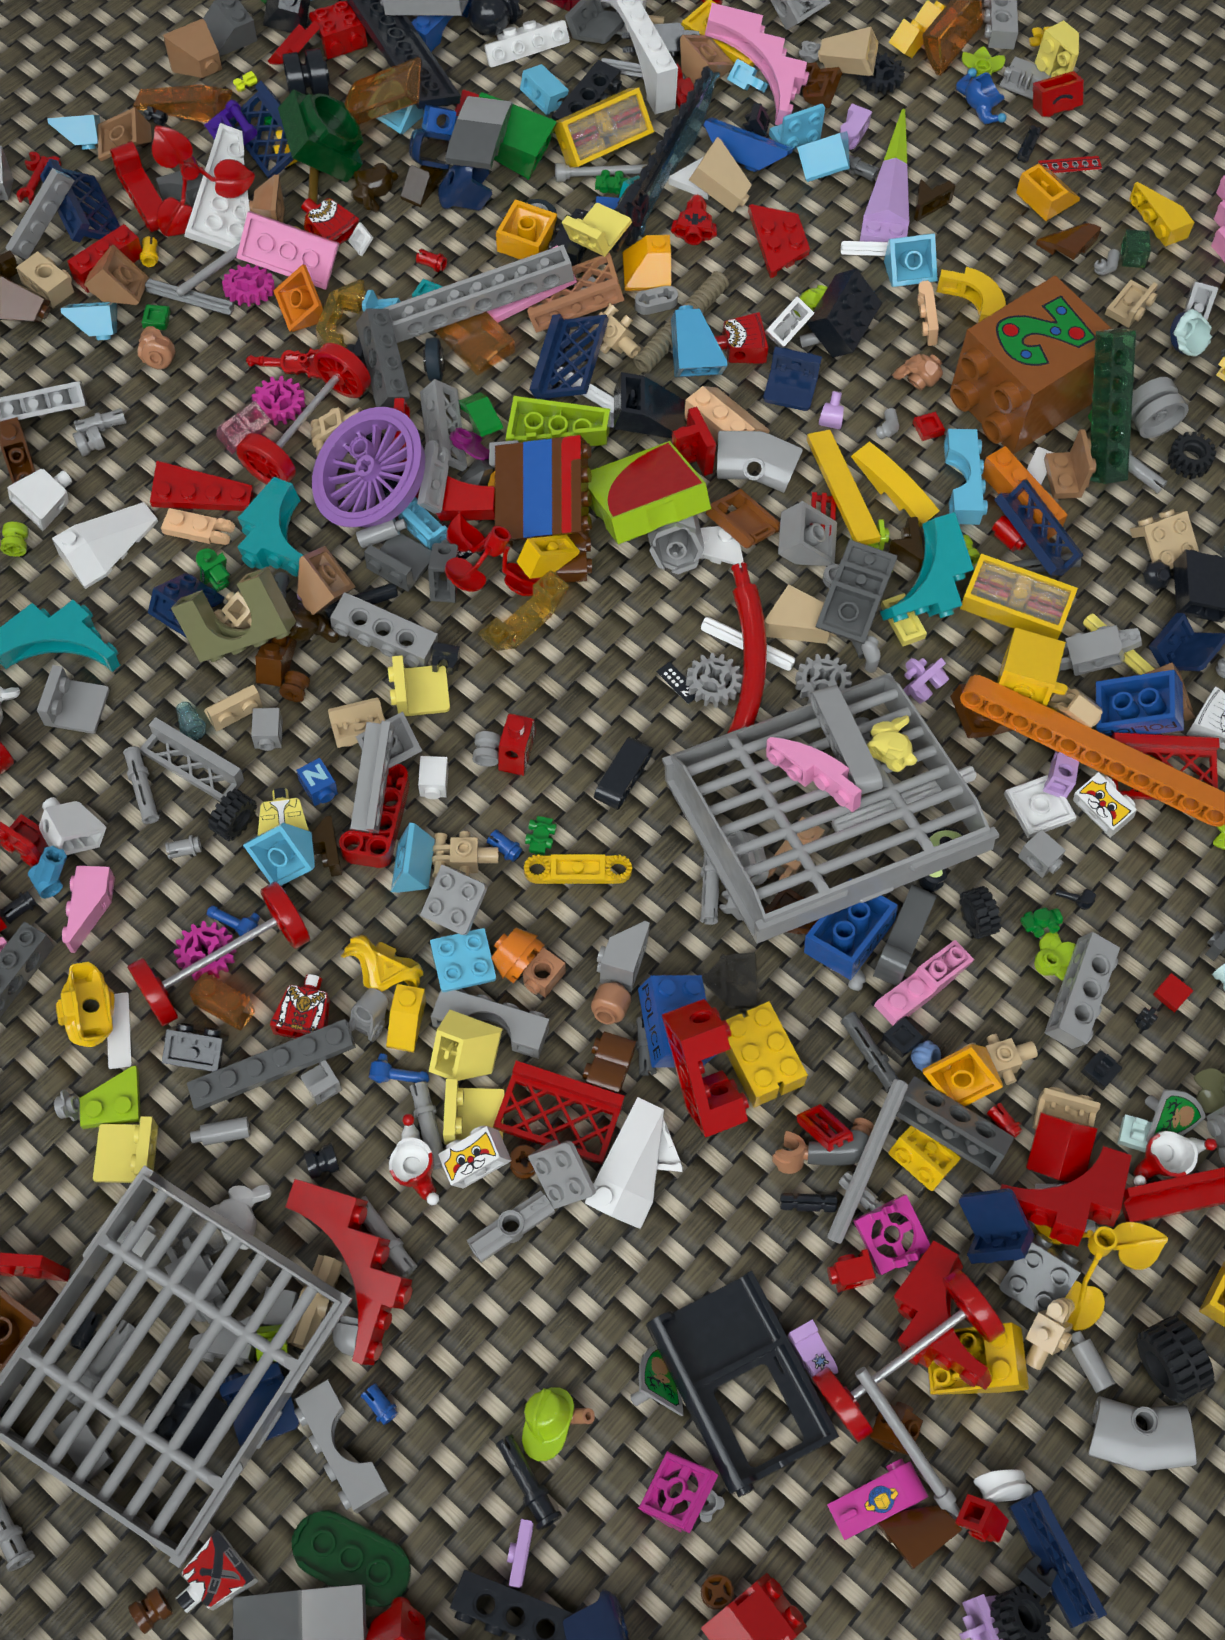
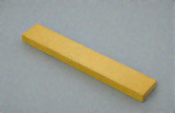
M831 430L807 434L809 447L853 541L865 545L880 542V533Z

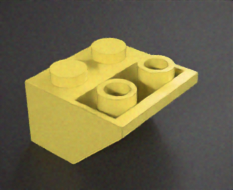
M1064 20L1046 29L1034 63L1038 70L1044 71L1049 76L1051 75V77L1073 71L1079 55V32Z
M449 1009L436 1032L429 1072L447 1079H458V1081L491 1074L495 1065L502 1028Z

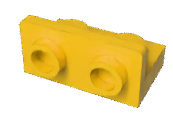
M912 1125L899 1137L888 1152L893 1159L930 1191H933L939 1185L942 1179L961 1159L954 1151Z

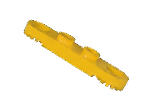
M532 855L524 864L526 879L535 884H620L629 880L632 874L630 860L626 856ZM534 864H541L545 870L542 874L534 875V873H531L530 867ZM615 864H622L625 866L626 871L623 874L616 875L611 871V867Z

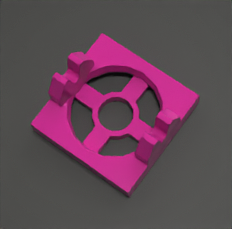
M906 1194L853 1220L879 1275H883L894 1268L905 1267L910 1261H917L920 1255L926 1252L930 1246ZM897 1212L908 1220L898 1225L890 1221L888 1214ZM876 1220H880L882 1227L879 1236L872 1239V1227ZM891 1225L895 1226L899 1232L898 1239L893 1243L887 1242L884 1237L885 1229ZM913 1229V1242L909 1250L905 1252L901 1244L903 1234ZM883 1244L892 1246L897 1257L885 1256L876 1248Z
M667 1451L638 1509L658 1519L670 1528L673 1527L679 1532L683 1530L690 1534L718 1474ZM680 1471L678 1477H674V1478L670 1479L669 1481H667V1479H668L670 1476H672L674 1473ZM690 1475L698 1480L696 1493L688 1490L687 1481ZM679 1482L682 1483L683 1489L681 1494L676 1498H671L670 1490L672 1486ZM661 1490L664 1491V1495L666 1497V1501L662 1508L660 1506ZM683 1500L690 1502L688 1509L683 1513L671 1515L677 1503Z

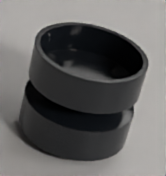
M320 48L305 50V64H301L297 52L282 54L289 94L294 89L307 95L306 88L310 87L312 95L320 93L329 96V72L326 60L323 61Z

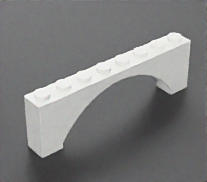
M600 0L603 8L613 6L617 10L628 29L640 63L647 101L654 114L675 109L678 67L640 0Z

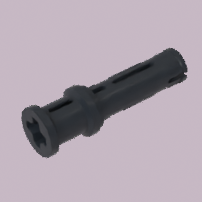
M513 1434L505 1437L510 1450H508L503 1439L496 1443V1447L502 1454L524 1494V1506L530 1508L538 1523L536 1528L538 1531H541L558 1521L562 1514L560 1511L555 1510L548 1497L549 1490L544 1485L540 1486Z

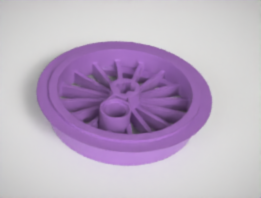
M374 407L352 415L330 434L317 456L312 475L313 497L319 511L325 518L334 524L344 527L368 528L394 519L408 507L421 486L425 470V453L415 424L407 415L399 410L389 407ZM383 429H387L381 442V432ZM401 431L399 436L392 443L396 432ZM372 433V442L366 439V436ZM348 452L357 460L356 465L342 462ZM407 458L406 462L399 463L403 459ZM340 467L356 471L337 476ZM404 471L402 476L390 474V473H395V472ZM384 479L393 480L399 483L397 484L395 489H393ZM349 482L345 486L335 491V486L337 484ZM381 483L391 492L388 497H385ZM376 494H377L378 499H379V502H380V503L377 504V505H376ZM348 495L339 506L338 501ZM355 503L352 512H347Z

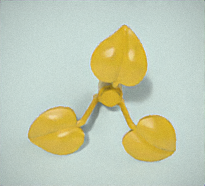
M1124 1222L1117 1225L1114 1229L1103 1226L1099 1227L1095 1232L1092 1230L1084 1232L1082 1238L1089 1239L1088 1248L1095 1256L1082 1284L1075 1281L1065 1297L1071 1299L1075 1305L1067 1321L1073 1325L1071 1329L1075 1331L1085 1330L1091 1327L1103 1313L1105 1301L1102 1291L1096 1287L1087 1286L1102 1257L1107 1256L1112 1250H1118V1257L1125 1266L1134 1270L1147 1269L1157 1260L1161 1250L1167 1243L1168 1237L1152 1227L1135 1222ZM1034 1224L1038 1233L1049 1238L1051 1227ZM1049 1238L1053 1241V1244H1063L1056 1239Z

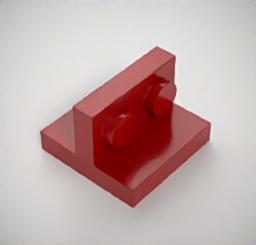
M696 406L688 409L686 427L684 426L673 431L672 444L688 463L697 462L703 476L713 474L716 443Z

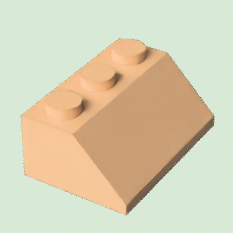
M702 386L686 399L685 419H687L688 409L697 406L717 445L719 431H762L769 434L770 430L719 388Z

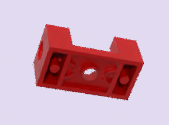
M702 999L662 1014L686 1110L705 1138L747 1122L746 1109L749 1108V1104L743 1092L739 1093L734 1079L728 1080L723 1070L703 1078L701 1075L705 1073L701 1060L731 1049L728 1037L732 1036L730 1027L726 1020H721L716 1007L711 1008L708 1002Z

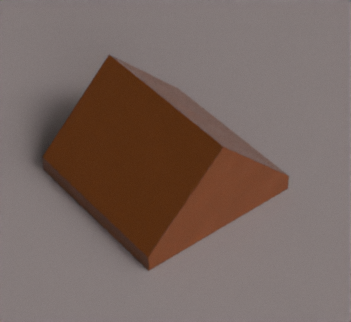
M0 1288V1371L2 1372L31 1328L37 1327L42 1319Z

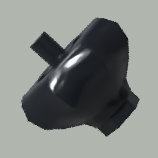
M1160 559L1155 562H1148L1146 569L1142 573L1144 585L1151 587L1154 591L1166 588L1172 578L1170 566L1164 564Z

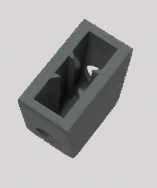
M447 539L432 545L428 566L430 601L456 603L457 587L448 578L447 581L440 579V574L445 572L447 561L451 558H459L458 545L450 544Z

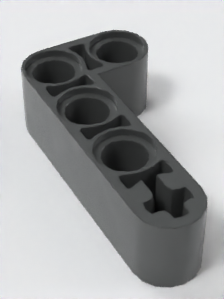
M911 885L873 977L894 986L900 984L937 897L936 894Z

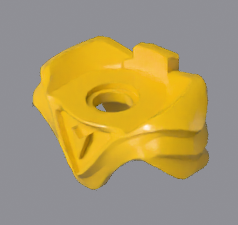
M365 935L352 937L350 944L345 947L344 953L341 955L342 958L348 956L358 958L362 969L364 986L375 988L381 992L402 981L406 982L408 986L418 987L420 985V977L423 976V969L419 963L410 958L394 956L396 953L395 948L383 942H379L375 946Z
M90 962L76 963L70 966L67 982L61 991V999L56 1003L58 1024L61 1026L65 1025L71 1042L85 1047L97 1046L111 1034L114 1014V992L106 984L100 970ZM93 999L99 1003V1008L96 1012L88 1013L83 1009V1003L86 1000Z

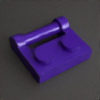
M230 100L227 102L224 110L204 125L215 140L219 124L222 123L234 128L229 120L235 117L242 128L243 145L245 146L256 137L257 130L254 125L249 124L241 112L239 103L236 100Z

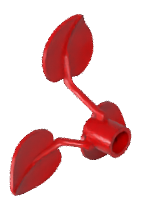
M155 126L152 143V154L155 161L165 168H174L179 164L183 176L181 201L179 202L177 199L169 197L158 208L157 221L163 235L174 236L185 233L193 209L190 205L184 204L186 201L187 181L196 179L199 173H202L210 181L215 182L216 193L225 198L238 197L252 185L255 174L241 162L233 159L220 161L214 168L215 177H213L203 167H198L197 160L192 156L193 148L191 142L186 136L169 127Z
M458 514L450 522L446 533L447 540L450 544L458 545L459 551L467 552L470 550L472 553L481 552L485 548L484 553L474 566L463 558L455 557L447 561L445 565L446 576L456 587L469 592L481 590L486 583V577L477 569L488 555L497 557L503 553L502 572L506 574L504 582L513 592L522 596H532L547 589L549 584L543 579H529L518 564H507L508 552L510 550L507 544L511 538V534L507 529L501 526H494L485 538L461 514Z

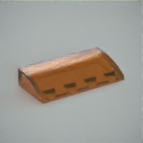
M951 0L923 33L925 51L936 75L941 76L982 26V0Z
M416 57L353 83L346 97L345 107L353 115L358 125L419 103L421 58Z
M487 312L434 330L477 376L515 353L514 339Z

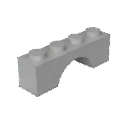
M463 989L448 992L440 991L431 1015L432 1026L439 1027L449 1009L480 1021L494 1022L503 1027L511 1039L512 1051L539 1059L549 1031V1019L544 1014L537 1011H530L528 1013L519 1010L516 1005L511 1003H503L502 1005L492 1002V999L485 995L478 994L473 996L466 994V991Z
M324 1381L296 1398L295 1401L299 1408L295 1409L294 1412L302 1427L307 1424L309 1425L313 1435L308 1437L315 1452L317 1454L323 1452L328 1461L323 1467L331 1482L336 1479L338 1480L342 1488L338 1496L345 1509L348 1510L352 1507L353 1511L357 1514L388 1495L389 1492L372 1462H351L338 1453L334 1435L337 1423L345 1410L329 1381Z

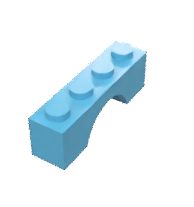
M948 429L944 441L945 463L957 468L966 480L963 486L953 489L949 501V514L955 512L959 524L980 525L982 516L987 514L988 503L987 500H983L986 482L981 478L984 470V461L979 456L982 451V440L978 439L977 429Z

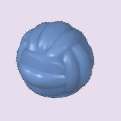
M927 1040L919 1043L912 1050L911 1060L915 1067L923 1072L922 1069L941 1060V1052L937 1045Z

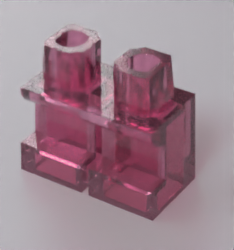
M254 401L238 412L237 415H234L220 425L216 436L232 455L236 452L237 445L247 434L263 433L266 430L265 426L271 420L257 402Z

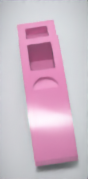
M774 737L767 739L766 757L773 765H778L787 772L793 781H798L804 787L813 781L820 790H825L834 797L840 806H845L851 812L860 807L862 790L848 780L849 768L816 748L799 742Z
M954 940L920 965L915 973L878 999L874 1006L894 1026L903 1017L912 1015L944 989L974 959Z

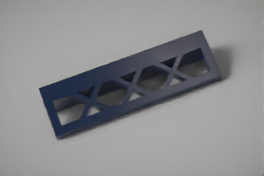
M1023 480L1010 494L1000 493L994 499L1050 575H1064L1084 556L1028 480ZM1024 490L1029 494L1028 506L1022 505L1017 499ZM1034 509H1040L1043 513L1042 524L1034 522ZM1048 527L1056 530V543H1050L1047 539ZM1062 546L1068 547L1074 554L1066 563L1061 558Z

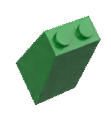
M483 92L479 95L480 98L501 100ZM513 104L503 143L501 142L498 156H495L494 160L529 180L550 144L557 122Z

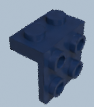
M775 346L771 371L763 397L764 402L808 411L811 407L822 356Z
M1176 613L1149 645V648L1160 667L1173 662L1178 670L1201 671L1208 666V663L1216 653L1221 650L1225 643V633H1196L1192 629L1184 613Z
M1005 1188L967 1193L960 1196L959 1204L975 1235L967 1253L971 1264H989L1004 1260L1017 1261L1026 1258L1035 1235L1013 1190Z
M278 1362L270 1365L233 1422L241 1447L285 1380L283 1369ZM240 1372L225 1378V1383L219 1389L222 1398L227 1402L228 1406H230L250 1373L243 1375ZM291 1396L282 1409V1415L265 1441L296 1430L299 1427V1420L294 1412L295 1407Z

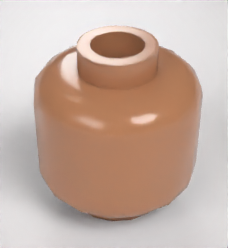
M618 982L601 984L591 1002V1010L595 1018L603 1024L618 1023L624 1019L631 1004V995Z

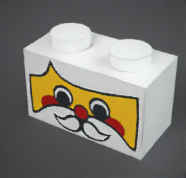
M1098 772L1075 792L1073 801L1111 838L1134 818L1137 809L1129 796H1123L1116 790L1115 783L1109 777H1103Z
M479 1126L470 1132V1136L463 1140H455L446 1146V1150L438 1154L452 1186L464 1189L512 1161L499 1130L488 1126Z

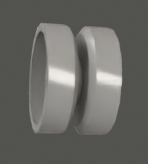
M1159 377L1144 383L1131 393L1124 404L1126 413L1134 421L1135 428L1143 438H1154L1167 433L1180 424L1189 411L1186 401L1178 394L1176 385L1168 377Z

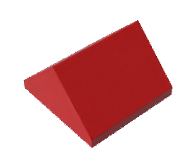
M1040 1112L1026 1168L1061 1181L1071 1182L1079 1178L1087 1171L1098 1128Z

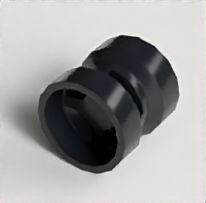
M332 1143L323 1145L322 1149L317 1152L313 1149L304 1151L311 1180L320 1177L324 1171L330 1173L340 1171Z

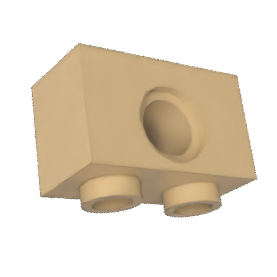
M38 251L16 267L22 284L31 291L50 300L49 306L52 308L74 293L71 284L72 278L69 273L64 269L60 270L51 258H45Z

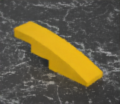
M870 441L851 456L880 495L885 492L899 511L905 509L910 517H918L919 527L940 511L912 478Z

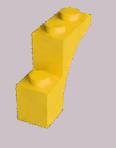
M927 0L911 23L905 19L902 20L889 43L905 55L913 58L920 47L932 35L944 28H954L958 20L952 17L954 12L936 0L933 4Z

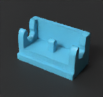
M542 64L526 69L522 73L520 90L546 115L557 110L563 103L562 101L557 103V101L568 95L569 90Z
M414 497L408 507L398 515L399 520L404 518L407 524L406 529L426 548L432 550L434 543H441L442 540L447 539L446 533L448 528L445 525L442 526L425 508L417 504L418 499Z

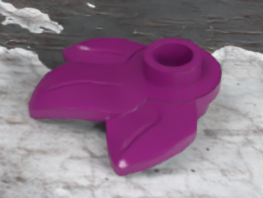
M456 428L455 431L451 432L449 438L453 446L464 450L475 459H489V449L481 444V436L463 428Z

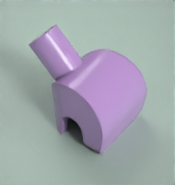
M832 392L830 403L824 404L819 425L841 429L844 407L840 405L841 392Z

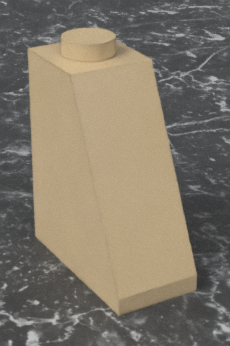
M870 26L822 39L821 47L818 50V58L825 68L839 67L842 73L871 76L874 73L879 43Z
M718 137L689 178V181L731 212H734L738 205L743 207L750 197L747 192L752 186L722 140Z
M789 584L764 620L766 637L827 644L832 636L836 637L837 635L815 628L824 602Z

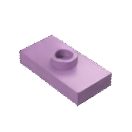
M521 1519L517 1543H510L507 1562L513 1563L509 1581V1588L520 1590L523 1586L534 1527L530 1520Z

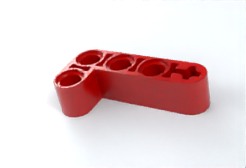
M130 141L111 148L110 153L117 176L150 233L159 230L157 212L163 201L142 168L134 143Z
M397 764L388 769L380 827L383 825L391 827L387 830L379 829V833L347 831L343 833L339 839V845L343 859L346 862L374 868H384L391 863L410 788L408 771L403 765ZM390 801L397 802L393 806L385 805L387 802ZM349 845H358L354 850L347 849ZM377 849L385 850L382 854L373 853Z

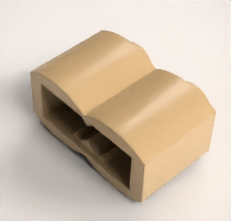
M1069 687L1065 695L1053 693L1048 702V705L1057 710V712L1090 728L1100 721L1103 712L1100 706L1077 689H1070Z

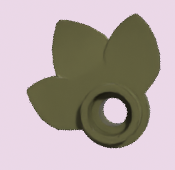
M1215 1068L1199 1071L1194 1076V1080L1202 1089L1198 1092L1196 1100L1201 1104L1204 1113H1213L1225 1106V1073H1221Z

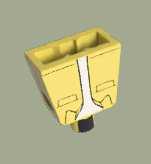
M274 789L272 791L273 801L261 803L257 836L281 823L309 831L300 800L298 798L289 799L288 789Z

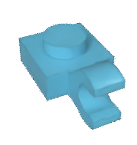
M740 59L736 60L727 80L744 90H748L751 85L765 93L769 85L755 77L757 69Z

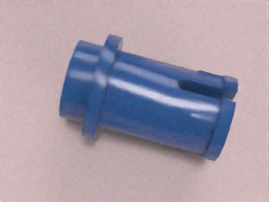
M497 829L491 833V836L494 838L488 837L487 844L492 847H498V851L504 855L505 860L510 859L513 862L522 852L518 842L514 843Z
M376 1383L367 1389V1393L365 1391L361 1395V1398L365 1400L377 1416V1422L381 1421L383 1425H386L398 1415L396 1404L390 1403Z

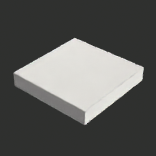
M1048 775L1007 789L1004 792L1027 838L1035 836L1041 829L1046 832L1071 823L1077 818L1065 797L1060 796L1059 798L1043 792Z

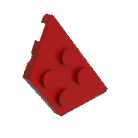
M753 204L749 205L748 213L770 278L777 276V272L782 268L786 267L788 269L796 261L802 260L809 255L810 247L797 213Z

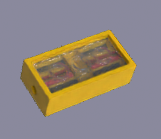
M639 87L626 89L556 121L554 129L566 165H569V167H579L654 132Z
M981 554L960 609L1014 629L1016 627L1058 640L1078 588Z

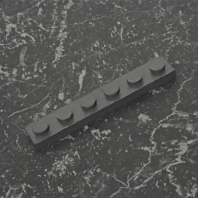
M343 1019L187 1082L193 1108L197 1111L203 1110L356 1048L348 1021Z

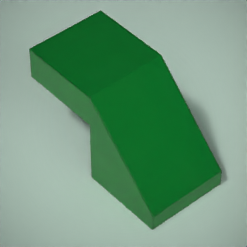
M479 392L458 400L461 410L469 415L474 433L483 437L503 429V425L488 396Z

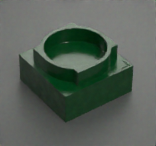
M293 89L278 107L292 158L347 183L354 175V172L358 171L363 165L358 148L364 141L357 121L346 109L343 102L326 94L312 95L309 93L305 95Z

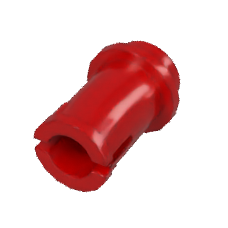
M420 249L416 255V262L418 264L431 267L435 272L444 271L447 266V258L441 253L437 255Z
M998 1103L996 1105L997 1108L995 1106L987 1112V1115L997 1127L1016 1138L1023 1131L1020 1128L1021 1123L1016 1122L1002 1103Z

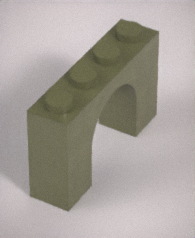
M268 567L246 574L236 584L251 613L252 622L250 628L234 629L223 624L215 615L202 590L181 597L171 607L200 663L209 659L211 662H215L223 658L227 653L232 652L235 655L244 651L247 646L254 645V647H258L268 642L270 638L275 637L278 640L290 634V629L294 626L296 620Z

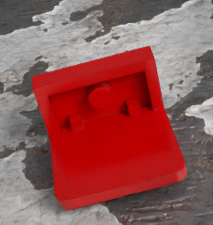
M339 1L334 5L318 8L309 13L311 22L315 21L320 26L318 32L321 35L324 55L327 59L368 46L365 28L347 1Z
M22 814L10 827L0 822V845L9 853L14 851L21 855L20 858L31 867L37 865L44 848L49 847L39 830V825Z

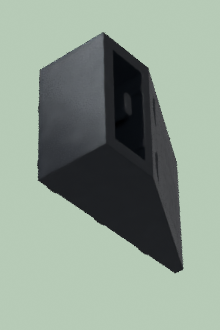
M621 372L614 389V429L672 439L673 431L685 426L684 399L645 376Z

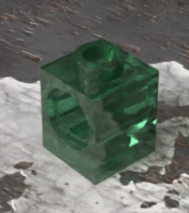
M1126 229L1121 243L1122 267L1145 268L1151 253L1150 232Z

